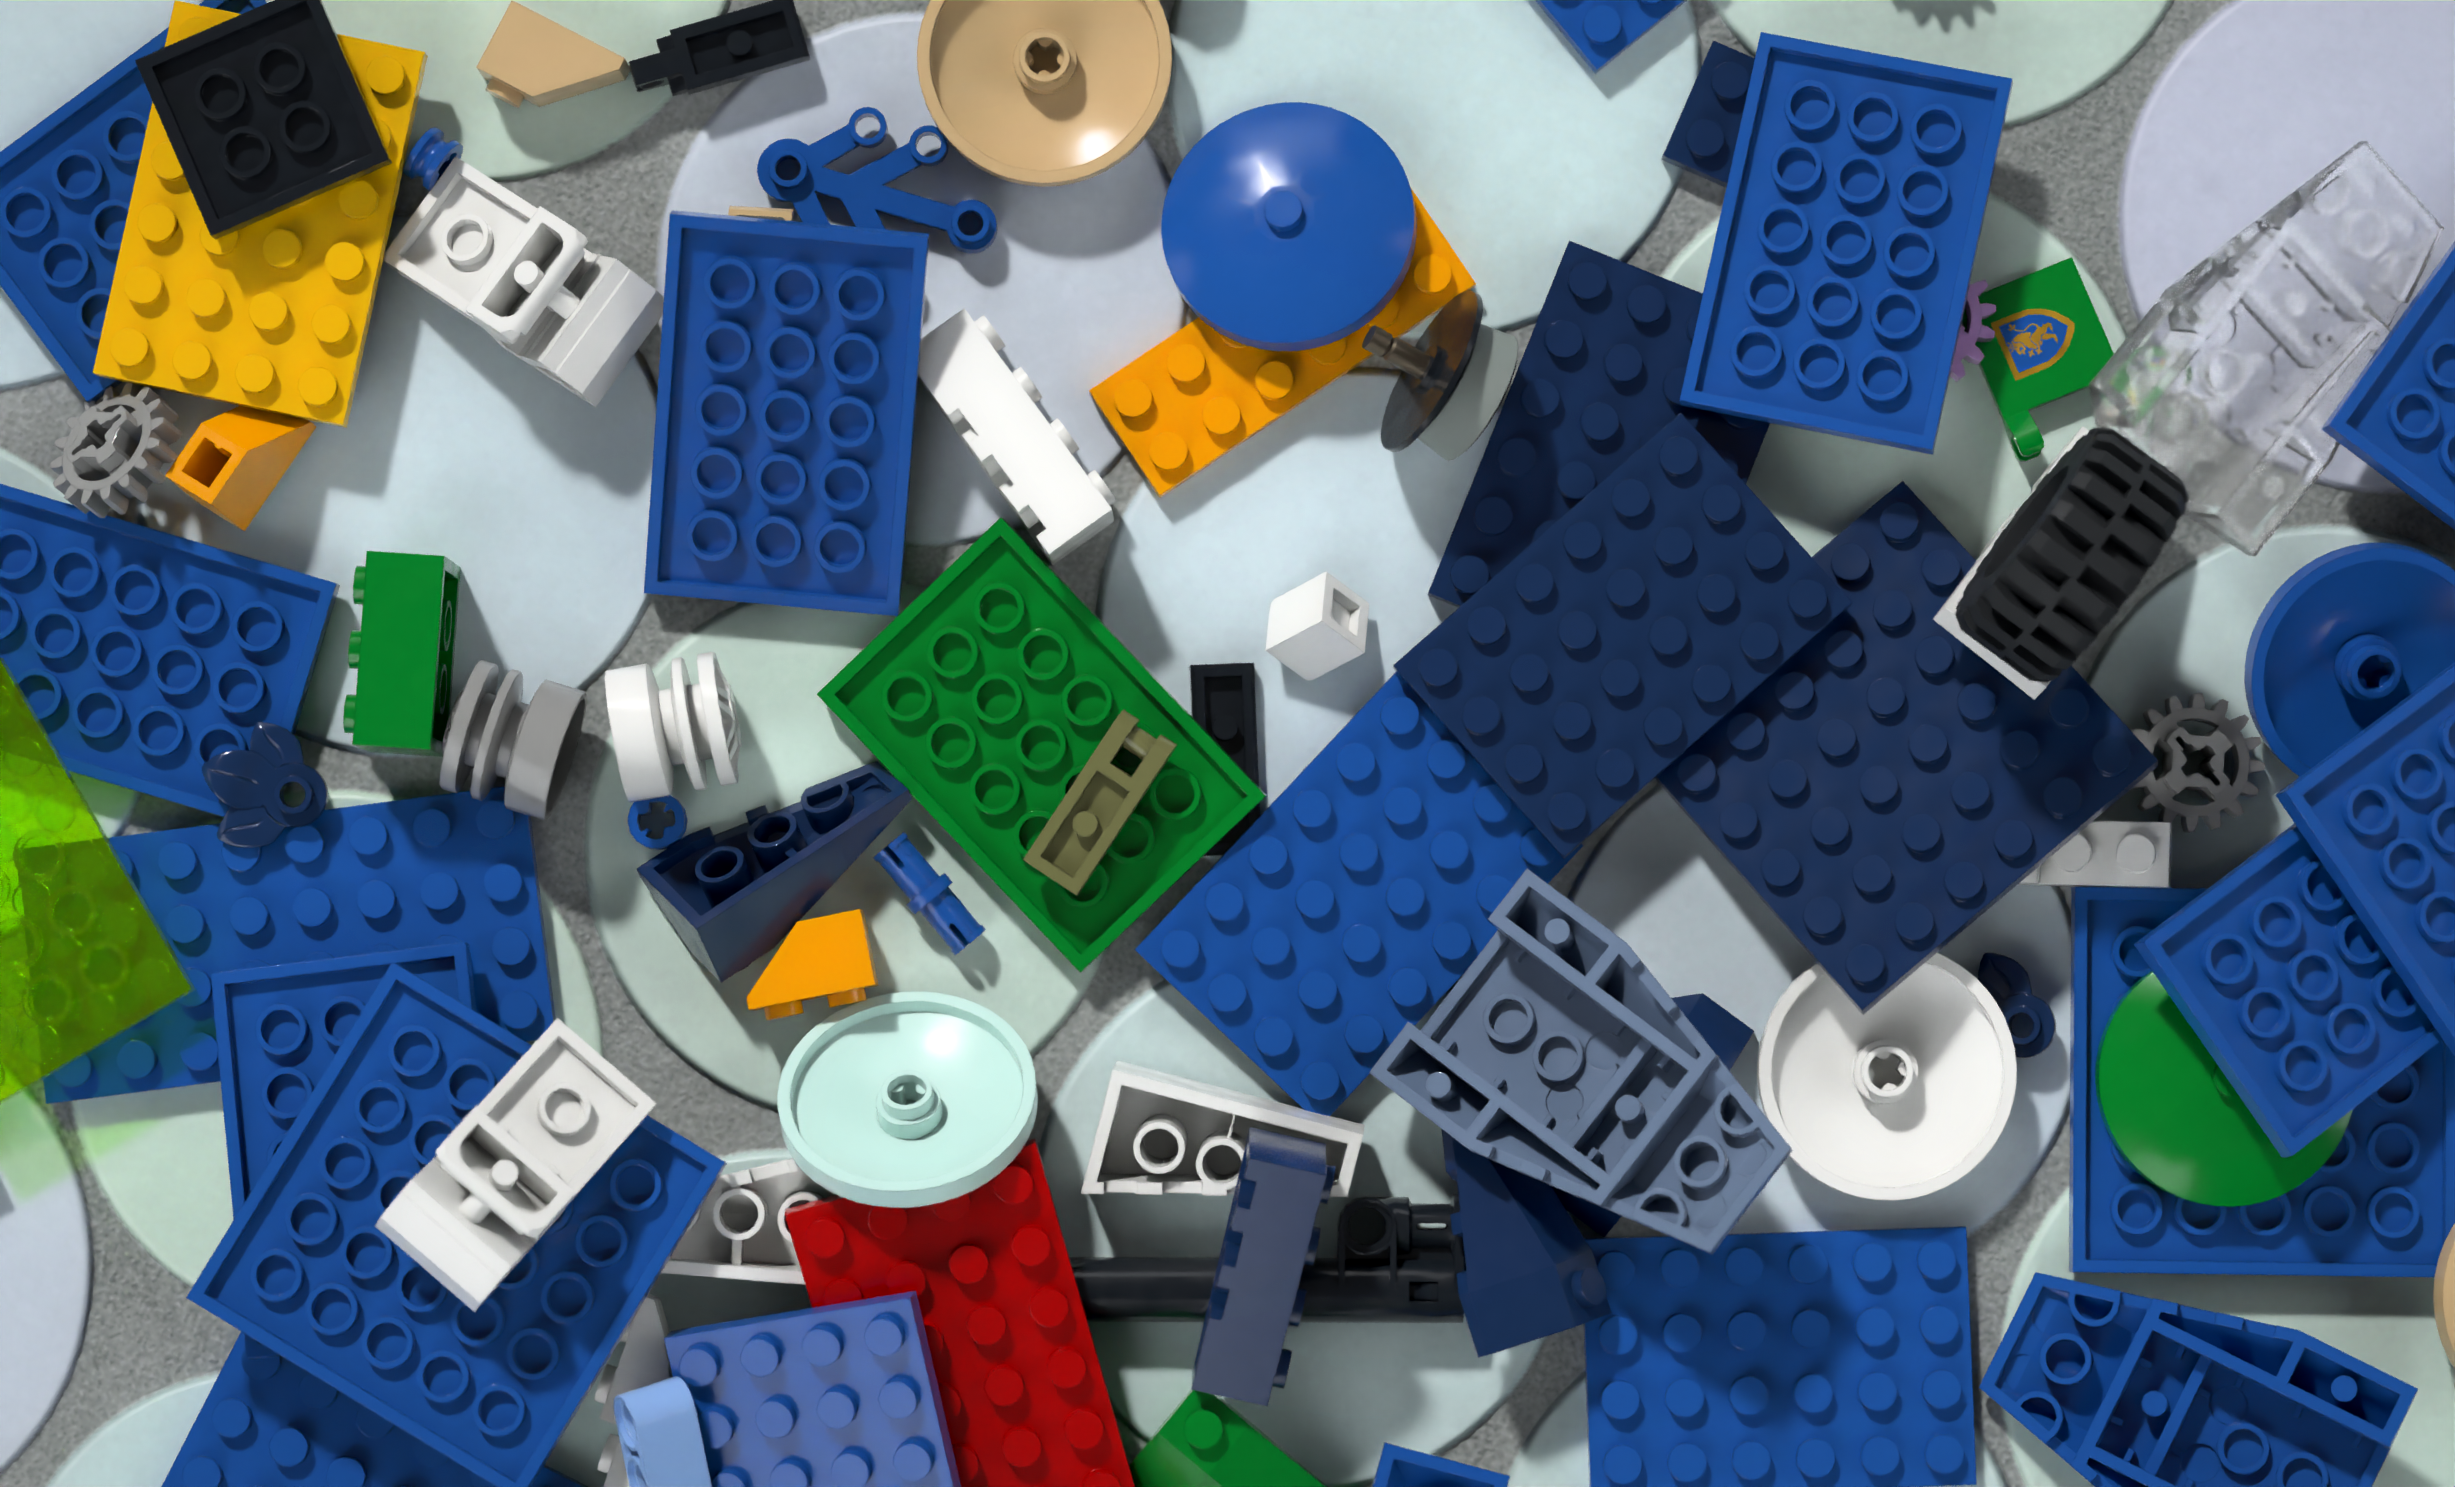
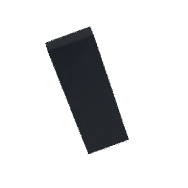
M1254 663L1190 665L1191 716L1259 787ZM1260 803L1204 856H1223L1260 816Z

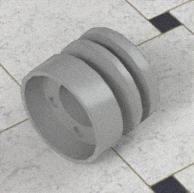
M480 660L474 667L466 686L458 694L446 725L442 742L443 760L439 784L442 789L458 793L463 788L472 768H474L470 794L472 798L482 801L492 789L497 777L506 778L504 805L506 809L546 821L551 816L559 800L574 759L585 717L587 694L585 691L545 680L535 692L530 704L521 702L523 694L522 672L514 669L510 670L504 678L498 693L495 694L498 684L497 664Z

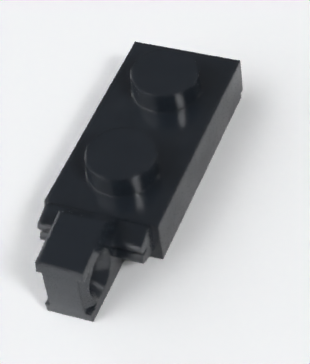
M772 0L669 30L671 35L656 40L660 53L629 61V67L638 92L669 84L672 96L687 92L688 95L805 62L810 60V55L794 1Z

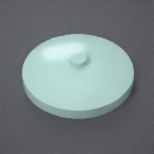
M899 992L875 996L867 999V1001L849 1005L830 1015L810 1030L796 1045L782 1070L778 1085L777 1103L780 1126L787 1149L797 1165L812 1180L828 1191L858 1203L880 1207L908 1208L941 1203L957 1198L977 1189L1001 1173L1019 1154L1030 1136L1037 1115L1038 1095L1035 1069L1031 1055L1018 1033L1000 1016L977 1003L957 996L934 992Z

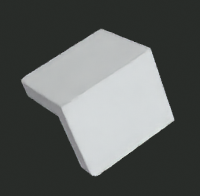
M1324 572L1275 598L1271 602L1265 651L1305 680H1314L1365 653L1369 603L1328 572Z

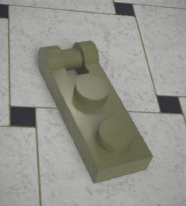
M1124 709L1117 716L1023 859L1076 896L1080 894L1177 747V744L1162 734L1156 739L1137 725L1140 720ZM1122 748H1125L1142 760L1132 776L1112 763Z

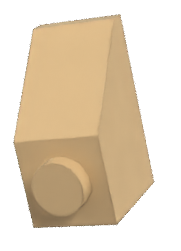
M513 0L509 4L476 67L483 78L489 81L485 90L517 108L520 107L524 99L542 107L626 80L630 72V67L624 57Z

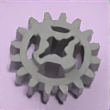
M127 382L121 394L112 386L108 387L104 392L102 402L96 404L94 401L90 403L85 401V411L79 418L69 417L66 421L72 432L69 437H62L56 440L54 445L63 452V455L50 463V468L59 475L53 482L54 487L63 493L64 498L81 512L87 514L91 511L99 518H105L110 508H113L120 515L126 513L129 499L134 496L142 503L148 499V487L153 482L162 484L166 479L160 471L163 463H171L177 459L178 455L169 448V445L182 437V432L173 425L179 417L178 414L167 405L168 403L147 386L141 390L135 384Z
M2203 693L2192 694L2188 707L2185 709L2176 696L2165 699L2167 714L2165 716L2153 708L2146 710L2142 715L2150 728L2147 731L2142 729H2132L2131 731L2152 754L2156 744L2163 753L2162 773L2155 778L2152 771L2131 788L2142 787L2146 794L2140 800L2137 806L2138 809L2144 811L2155 805L2161 809L2158 822L2171 823L2176 816L2181 817L2183 832L2186 833L2195 831L2199 817H2202L2207 827L2212 830L2221 827L2219 811L2224 810L2234 818L2244 813L2241 804L2236 798L2239 795L2246 797L2257 796L2259 789L2253 783L2247 781L2248 775L2265 769V763L2251 760L2249 756V751L2262 743L2260 737L2244 739L2240 732L2246 726L2249 718L2245 714L2232 720L2226 718L2228 701L2224 699L2218 700L2210 710L2205 709ZM2181 721H2199L2214 727V729L2204 736L2190 735L2183 726L2179 727L2176 723ZM2230 748L2234 759L2231 781L2223 773L2224 753ZM2182 750L2187 753L2200 750L2205 758L2199 765L2204 773L2203 776L2198 772L2188 776L2183 773L2181 767L2185 765L2187 759ZM2182 790L2197 791L2203 799L2206 798L2210 803L2192 806L2177 802L2172 797Z

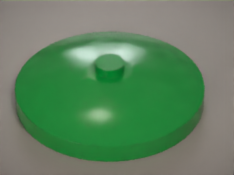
M2150 971L2135 983L2119 1001L2109 1017L2099 1043L2095 1067L2096 1095L2100 1114L2114 1145L2124 1159L2147 1181L2161 1190L2187 1201L2211 1206H2245L2271 1200L2295 1189L2316 1173L2333 1154L2345 1133L2351 1117L2352 1110L2296 1154L2282 1158L2153 971Z

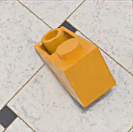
M238 406L202 422L165 476L200 505L242 531H245L316 426L306 419Z
M857 909L797 921L747 995L748 1009L753 1011L764 1009L766 1020H772L804 1013L802 1001L827 996L829 1008L867 1001L865 988L879 986L864 910Z

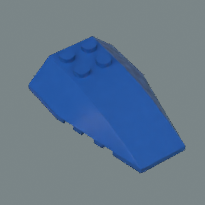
M2035 1272L1979 1386L1982 1391L2095 1487H2372L2418 1391V1388L2300 1330L2270 1325L2219 1312H2211L2165 1300L2152 1299Z

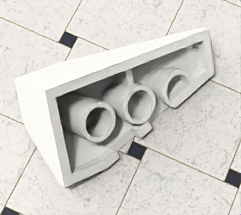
M793 1158L721 1175L661 1273L805 1285L785 1217V1209L837 1194L828 1191L803 1172Z

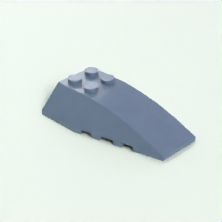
M1526 869L1488 918L1498 930L1422 1029L1419 1030L1408 1021L1369 1073L1470 1151L1713 1254L1793 1150L1632 948L1529 869Z

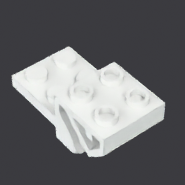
M456 156L384 255L383 261L391 269L484 328L503 348L594 407L599 404L663 315L664 297L636 273L615 258L591 253L584 248L588 243L587 237L576 228L541 206L536 208Z
M557 1018L478 1106L476 1105L435 1151L437 1156L410 1180L381 1215L375 1227L475 1312L554 1224L567 1205L645 1119L657 1103Z

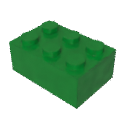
M367 551L366 566H356L353 581L354 604L363 605L361 630L351 631L348 664L350 669H358L356 695L347 694L343 715L344 732L353 733L352 745L375 753L443 757L442 742L451 707L461 567L445 556Z

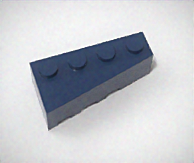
M1249 1127L1192 1370L1191 1390L1268 1406L1272 1387L1284 1388L1292 1351L1282 1348L1288 1325L1298 1327L1301 1320L1306 1289L1298 1288L1304 1264L1310 1266L1314 1264L1321 1228L1315 1227L1314 1223L1319 1203L1328 1204L1336 1166L1326 1164V1144Z

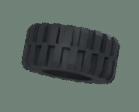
M2097 427L2089 430L2087 435H2083L2074 444L2073 448L2059 459L2050 473L2046 474L2035 491L2015 513L2014 518L1999 535L1990 552L1976 569L1974 577L1967 584L1963 597L1959 600L1956 607L1955 615L1961 630L2029 681L2049 682L2059 677L2061 672L2067 670L2076 661L2077 657L2095 641L2102 629L2111 622L2126 599L2132 595L2141 583L2145 573L2153 566L2161 554V549L2165 543L2171 538L2177 527L2178 520L2184 514L2185 504L2189 500V495L2182 479L2113 428Z

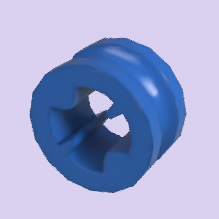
M437 127L430 128L412 148L406 159L403 173L411 179L418 176L422 177L423 187L430 191L455 156L459 159L461 158L463 146L456 140L448 143L445 142L444 133Z
M664 796L634 802L629 810L627 822L630 833L637 842L650 849L663 850L682 839L686 832L688 819L686 811L679 800L672 796ZM654 803L667 804L663 811L667 814L673 811L675 816L674 826L665 827L663 838L660 839L649 838L652 830L646 828L642 831L640 824L641 816L651 814L652 804Z

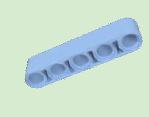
M679 1376L617 1395L614 1398V1415L630 1487H712L694 1401L687 1385Z

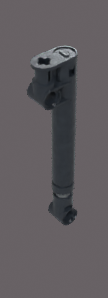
M1453 1194L1450 1204H1412L1409 1197L1367 1196L1355 1198L1347 1203L1340 1212L1337 1223V1258H1315L1313 1266L1305 1264L1303 1266L1298 1288L1306 1289V1297L1300 1322L1463 1323L1464 1311L1459 1298L1456 1273L1464 1271L1463 1237L1452 1235L1450 1214L1460 1212L1458 1194ZM1360 1208H1374L1384 1218V1233L1374 1243H1358L1349 1234V1219ZM1445 1223L1446 1227L1444 1229H1417L1416 1224ZM1070 1257L1088 1322H1204L1219 1259Z

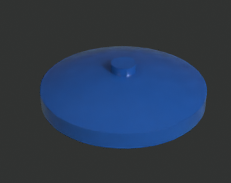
M1285 102L1264 105L1237 114L1216 126L1193 146L1177 168L1169 185L1162 212L1161 235L1166 263L1175 285L1185 302L1202 321L1218 333L1246 346L1272 351H1299L1328 345L1343 339L1362 328L1385 308L1398 291L1409 270L1417 237V216L1415 202L1405 171L1392 149L1374 130L1349 114L1331 107L1302 102Z
M2363 543L2337 549L2314 559L2295 572L2278 588L2264 607L2251 634L2245 660L2244 684L2249 712L2259 735L2270 751L2299 777L2455 662V570L2432 555L2412 547L2391 543Z

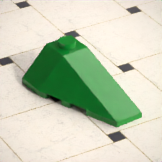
M1190 1390L1129 1463L1135 1487H1328L1220 1396L1196 1390Z

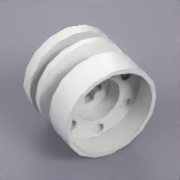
M716 653L697 654L699 683L692 685L684 659L682 657L672 659L670 673L671 688L659 690L654 673L647 663L605 671L606 699L613 744L623 788L629 802L672 795L674 782L673 766L685 764L695 790L707 789L705 760L713 759L720 785L725 786L738 783V757L741 747L739 721L731 685L728 684L720 669Z

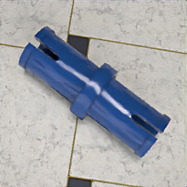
M903 832L876 854L873 859L880 863L910 899L906 906L911 912L916 914L920 911L951 948V952L955 956L986 929L976 921L948 887L953 883L945 873L939 876L910 842L907 834Z

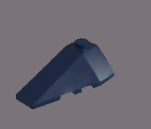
M1441 1129L1446 1172L1457 1182L1460 1212L1450 1214L1452 1235L1463 1237L1466 1271L1456 1273L1458 1293L1478 1358L1577 1327L1612 1313L1606 1296L1605 1282L1598 1271L1593 1252L1551 1185L1470 1151Z

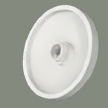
M1936 953L1864 1015L1854 1006L1818 963L1812 965L1789 985L1770 1013L1759 1045L1757 1081L1764 1114L1792 1148L1793 1151L1789 1156L1798 1166L1818 1181L1840 1192L1861 1198L1894 1201L1912 1199L1941 1190L1965 1176L1985 1158L2000 1137L2009 1118L2016 1090L2017 1063L2012 1035L1997 1002L1979 980L1964 967L1948 957Z

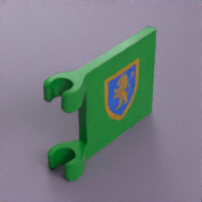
M2072 257L1983 292L1978 296L1980 304L1996 305V312L1992 316L1982 319L1981 325L1994 330L1995 335L1990 342L1976 341L1975 345L1985 356L1978 365L2002 418L2010 445L2017 460L2026 462L2036 458L2044 448L2042 435L2029 411L2097 384L2110 422L2121 424L2135 416V413L2138 411L2137 399L2119 367ZM1964 309L1961 325L1965 327V332L1967 330L1966 309Z

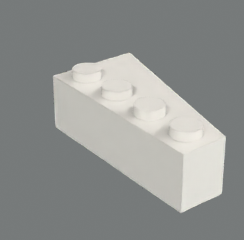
M964 308L921 339L918 379L1053 566L1114 522L1113 511L1110 505L1117 500L1095 470L1087 475L1072 454L1077 452L1079 447L1060 420L1057 418L1049 424L1037 408L1035 403L1043 397L1025 371L1019 367L1011 372L997 352L1003 349L1005 344L987 318L983 315L976 321H973Z
M1117 1060L1112 1069L1081 1194H1104L1105 1192L1136 1193V1195L1201 1193L1202 1195L1227 1196L1228 1194H1234L1249 1127L1326 1144V1164L1336 1166L1330 1197H1347L1365 1125Z

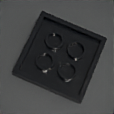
M273 0L135 60L208 231L215 240L392 163L322 0Z

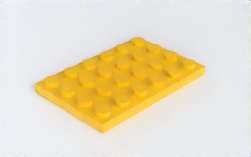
M175 0L165 47L241 14ZM337 34L392 163L216 240L211 237L152 101L93 374L113 380L347 428L428 58L426 53Z

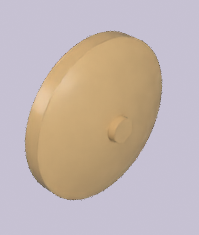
M930 0L922 19L918 36L917 70L922 94L934 123L949 144L967 161L990 175L1008 182L1038 187L1062 186L1081 182L1106 172L1129 156L1143 142L1154 127L1167 98L1172 71V46L1168 23L1159 0Z

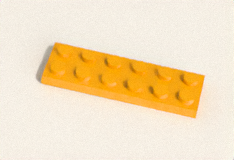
M1412 189L1417 216V237L1409 270L1390 302L1378 315L1359 330L1343 339L1313 349L1272 351L1246 346L1231 340L1215 331L1198 317L1089 390V394L1160 498L1375 355L1362 348L1364 338L1372 326L1376 325L1392 334L1393 338H1400L1442 310L1455 296L1475 288V281Z

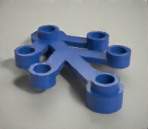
M863 107L856 110L850 117L848 125L810 145L797 139L778 140L770 144L759 158L757 175L763 190L777 201L792 203L802 222L830 225L816 196V193L842 200L856 227L886 230L876 212L879 211L948 233L949 240L953 246L964 253L975 254L986 250L992 245L997 235L995 215L990 207L981 201L965 200L959 202L956 206H951L885 186L922 165L927 167L936 166L946 158L948 142L935 126L926 125L919 127L911 135L909 143L849 175L824 167L859 146L874 148L885 140L888 132L887 123L883 114L875 108ZM866 117L876 119L880 123L878 134L872 138H862L856 132V126L861 119ZM927 135L934 136L941 142L939 152L931 157H925L917 151L919 140ZM786 159L796 160L801 166L799 175L790 181L783 180L777 175L778 165ZM976 214L983 220L981 231L972 236L963 234L959 229V222L963 216Z

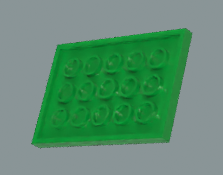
M1004 518L997 520L817 693L823 702L894 777L909 790L911 795L1080 973L1267 796ZM1124 709L1140 720L1137 725L1156 739L1162 734L1177 744V747L1080 894L1076 896L1023 859L1117 716ZM1122 748L1112 763L1132 776L1142 760L1125 748Z

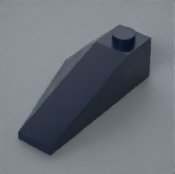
M878 761L806 788L800 802L769 813L766 805L745 812L748 822L713 835L710 826L691 833L636 870L690 952L722 983L775 948L794 927L796 922L800 921L912 800L909 790Z

